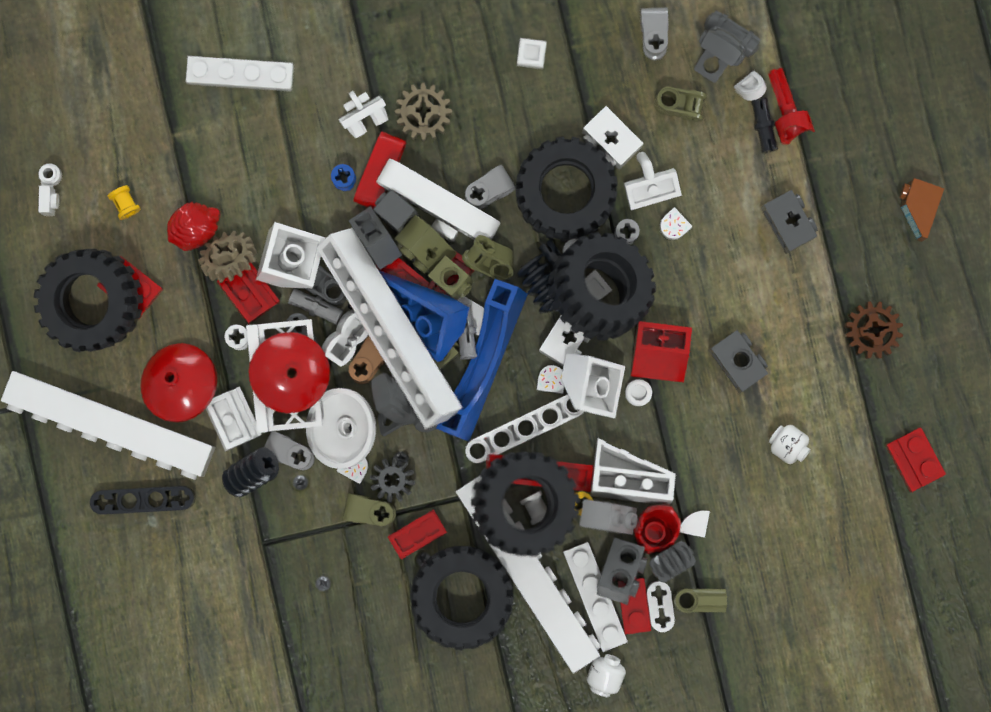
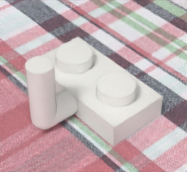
M639 152L636 159L642 167L644 177L623 183L631 210L682 196L677 173L674 168L654 174L652 162L646 153Z

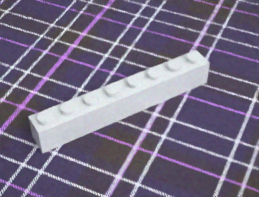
M350 228L330 234L317 247V250L425 429L447 421L462 407L354 229Z
M12 371L1 398L2 402L8 404L6 409L22 414L23 410L33 413L31 418L43 423H47L48 419L57 422L56 427L70 433L73 429L83 432L81 437L93 442H96L98 438L108 441L106 446L120 452L122 448L132 451L131 456L146 461L147 457L157 460V466L170 471L172 466L182 469L181 475L196 480L197 476H205L216 448Z
M481 476L456 491L471 516L472 513H475L474 506H471V498H475L476 494L473 487L475 482L480 481ZM504 498L503 512L506 520L513 527L525 530L520 521L514 523L509 516L513 510ZM490 544L571 671L575 673L598 658L600 654L597 650L601 646L593 634L587 636L582 627L586 623L577 611L573 614L568 607V604L572 601L564 589L558 591L553 582L557 578L550 567H542L538 560L542 555L539 554V556L533 557L513 555L500 551L499 548L493 547Z

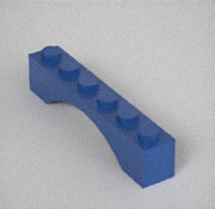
M494 279L485 302L481 331L475 347L477 358L471 359L465 374L453 392L462 408L447 421L437 424L436 429L465 441H470L528 295L519 287Z

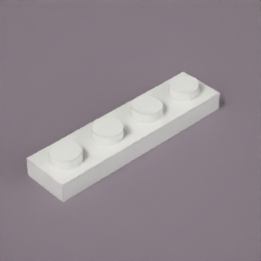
M188 56L186 83L292 91L294 65L293 63Z
M586 542L563 551L602 652L627 643L628 641L611 599L597 595L601 573L589 543Z

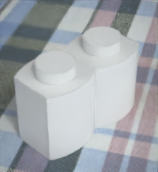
M349 310L341 317L336 331L330 334L322 345L325 356L340 367L350 361L355 353L356 345L368 336L354 310Z

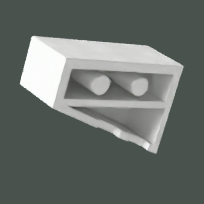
M597 439L590 496L670 506L674 495L675 473L647 460L637 458L623 449L620 450L605 443L606 441Z

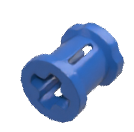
M340 164L332 170L331 180L337 189L345 192L353 189L356 183V175L350 166ZM343 172L348 176V182L344 184L339 180L340 174Z

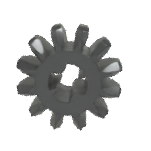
M397 457L393 458L392 466H389V462L385 458L382 460L385 469L378 465L374 466V469L380 475H370V479L379 480V483L372 485L371 489L377 490L381 487L382 490L378 493L377 497L381 499L387 492V502L389 503L393 500V493L396 494L398 501H402L403 497L400 491L402 490L405 494L410 495L411 491L405 485H415L414 480H406V477L413 475L414 471L408 470L404 473L403 470L408 465L406 461L397 468ZM397 473L399 475L397 480H400L399 484L389 487L386 484L388 480H385L386 476Z
M678 542L652 558L649 564L655 577L660 582H667L693 566L696 559L693 551L685 542Z

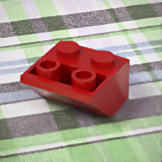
M638 322L636 324L631 377L684 383L690 352L692 327Z

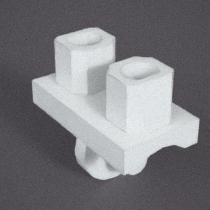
M354 91L348 93L352 100L343 106L347 112L355 107L357 109L339 118L344 129L347 128L355 138L367 132L361 121L363 118L370 115L376 126L388 120L384 108L386 104L380 96L361 105L370 98L366 92L357 97Z

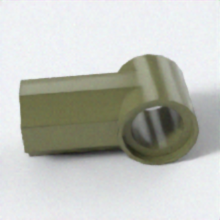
M680 588L672 595L673 606L676 610L684 613L726 612V589ZM683 593H688L691 596V604L686 608L681 607L679 604V597Z

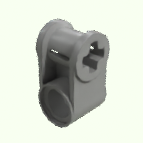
M667 7L641 8L643 51L646 57L651 60H659L666 54L668 45ZM653 41H657L659 49H654Z
M499 165L467 187L465 201L481 210L494 201L510 194L516 189V186L503 165ZM473 192L477 194L482 193L480 201L477 198L472 199Z
M271 431L264 448L271 450L279 463H284L299 470H308L313 466L315 455L310 448L293 441V439L283 434ZM297 453H303V456L306 457V461L299 462V460L296 458Z

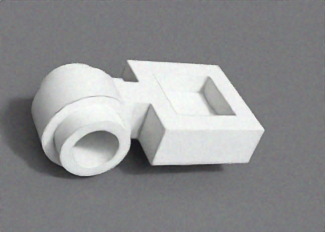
M45 164L39 170V178L41 180V186H39V213L44 216H55V209L59 208V194L55 193L53 188L61 181L62 172L54 164ZM53 171V176L47 178L48 173Z

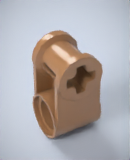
M370 336L366 338L349 366L350 376L358 384L369 383L385 363ZM365 365L367 375L361 374L357 377L358 373L355 369L357 367L362 368Z

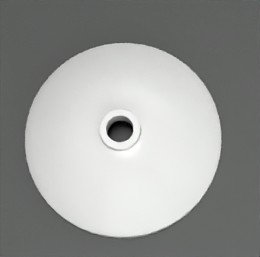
M346 388L328 390L320 399L323 426L307 427V441L315 457L323 464L337 469L350 468L362 462L373 446L376 435L375 417L369 403L359 393ZM312 407L309 410L306 422L316 421L315 409Z

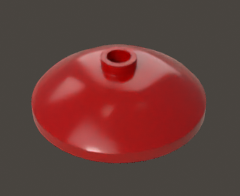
M286 332L273 335L257 347L250 360L249 381L254 394L265 406L278 412L297 413L312 407L324 395L329 383V362L323 349L313 339L303 334ZM289 368H294L296 370V376L294 378H289L287 376V370Z
M178 343L162 348L151 357L143 370L140 385L143 401L155 416L165 421L184 422L195 418L208 407L216 391L217 372L213 361L203 350L194 345ZM174 375V380L169 382V377Z

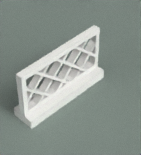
M312 319L247 325L250 360L257 347L265 341L264 329L275 328L280 333H286L281 329L282 327H290L287 332H291L295 326L307 325L308 337L314 340ZM253 392L257 433L323 426L320 400L312 406L315 409L316 421L305 422L297 415V412L290 413L292 416L285 424L274 425L273 413L275 410L265 406ZM293 418H296L299 421V423L290 422L293 420Z

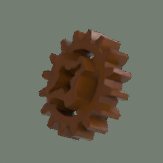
M870 301L866 303L865 309L861 305L856 307L858 314L851 312L848 315L852 322L844 324L846 328L850 329V332L844 334V337L852 339L848 344L849 347L857 346L855 354L859 355L864 351L866 359H870L873 353L876 359L882 358V351L888 356L892 354L890 346L893 348L899 347L895 339L903 337L902 333L897 332V329L901 328L903 323H896L895 320L899 317V314L891 315V306L882 309V302H877L875 307H873ZM878 314L882 315L888 322L885 323L879 319ZM865 315L864 324L862 327L857 328L859 320ZM872 324L874 328H884L875 335L874 333L863 332L872 327ZM886 333H890L888 341L882 345ZM859 338L869 342V347L864 345Z

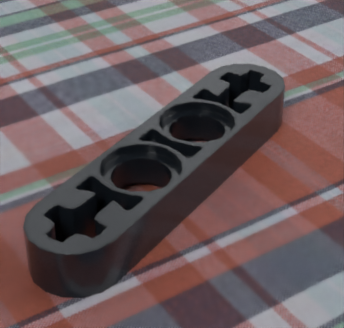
M186 486L101 490L95 492L90 498V507L95 513L102 515L177 511L191 508L195 503L196 497L194 491ZM171 490L170 496H179L181 491L184 490L185 495H189L190 499L185 501V506H181L180 501H170L172 507H168L169 496L167 491ZM153 492H159L163 496V503L159 507H153L149 503V497ZM118 493L116 500L118 510H114L116 505H105V510H102V507L96 504V501L101 499V495H104L105 499L110 500L115 499L114 494ZM128 493H132L137 499L135 507L131 509L124 507L122 502L123 497Z

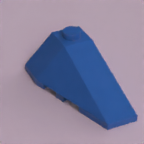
M379 270L432 359L437 362L442 361L464 332L470 307L448 295Z

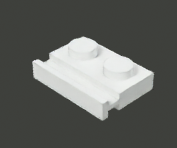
M240 386L214 397L206 408L225 452L262 435L257 433L256 421Z

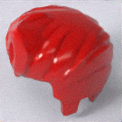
M197 202L184 204L172 214L168 221V242L184 251H190L203 246L218 230L219 209L207 207Z
M649 506L641 512L637 519V525L634 528L636 542L638 545L645 547L644 553L646 554L662 553L677 540L681 530V521L672 506Z

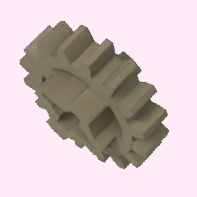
M422 83L421 89L418 90L414 85H411L412 92L409 94L403 91L402 94L405 99H397L396 101L401 109H396L395 115L402 116L397 120L398 126L405 125L402 130L403 133L407 134L411 131V138L413 140L418 135H421L423 142L426 141L427 135H430L435 140V132L439 131L444 134L443 124L450 125L451 123L446 118V116L452 115V109L446 108L451 104L450 99L443 100L445 92L442 90L436 93L435 85H432L430 89H426L425 83ZM428 96L435 99L440 106L433 105L428 100ZM418 97V100L413 105H408L414 98ZM423 102L425 103V107L428 112L426 113L424 123L422 121L420 113H418L421 112ZM407 118L414 119L419 124V128L410 124ZM434 119H439L434 126L429 128V124Z
M233 231L229 236H227L226 232H223L221 238L218 239L214 236V242L205 244L207 250L200 251L202 258L198 259L205 276H209L211 281L217 278L222 283L225 278L233 281L234 275L242 277L244 269L250 270L249 263L256 262L254 255L257 254V251L250 236L246 237L244 232L238 235L236 231Z

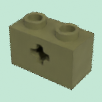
M417 215L395 237V240L402 246L399 249L400 252L409 260L414 258L413 265L424 274L427 271L431 273L445 256L452 260L457 254L428 223Z

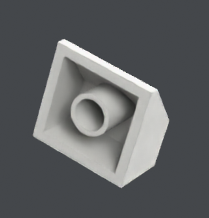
M274 222L268 231L256 280L285 288H313L321 258L317 247L325 240V237Z
M566 353L561 381L574 408L610 418L616 417L625 366L590 356Z

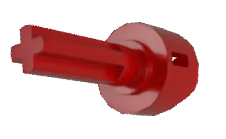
M783 68L771 70L768 76L783 116L775 122V127L780 142L788 145L799 134L806 131L815 132L808 111H797Z

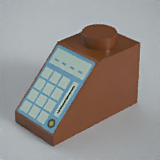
M913 178L902 187L899 198L903 199L900 207L916 239L922 242L928 238L944 188Z

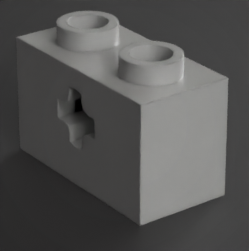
M584 499L580 526L633 535L634 528L637 525V508Z

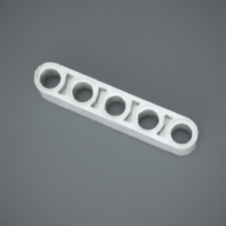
M388 159L376 181L383 188L389 191L392 189L402 199L473 240L478 235L486 236L492 240L501 224L492 216L395 160Z
M565 395L471 440L466 446V456L473 463L487 461V454L499 455L579 417L584 411L570 412L566 406L570 397ZM548 409L557 413V421L554 424L545 423L542 418L544 411ZM522 421H529L533 425V432L528 436H524L518 431V425ZM504 432L509 436L510 441L507 446L498 447L494 443V437L497 433ZM474 444H481L485 447V455L480 459H475L470 455V448Z

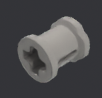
M624 219L616 226L614 236L616 239L620 236L625 238V234H620V232L627 226L629 231L634 232L627 239V244L631 245L639 236V226L631 219Z

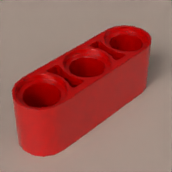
M381 131L356 190L353 202L368 208L371 206L374 210L376 200L381 194L388 191L377 184L376 181L388 159L400 162L407 141Z

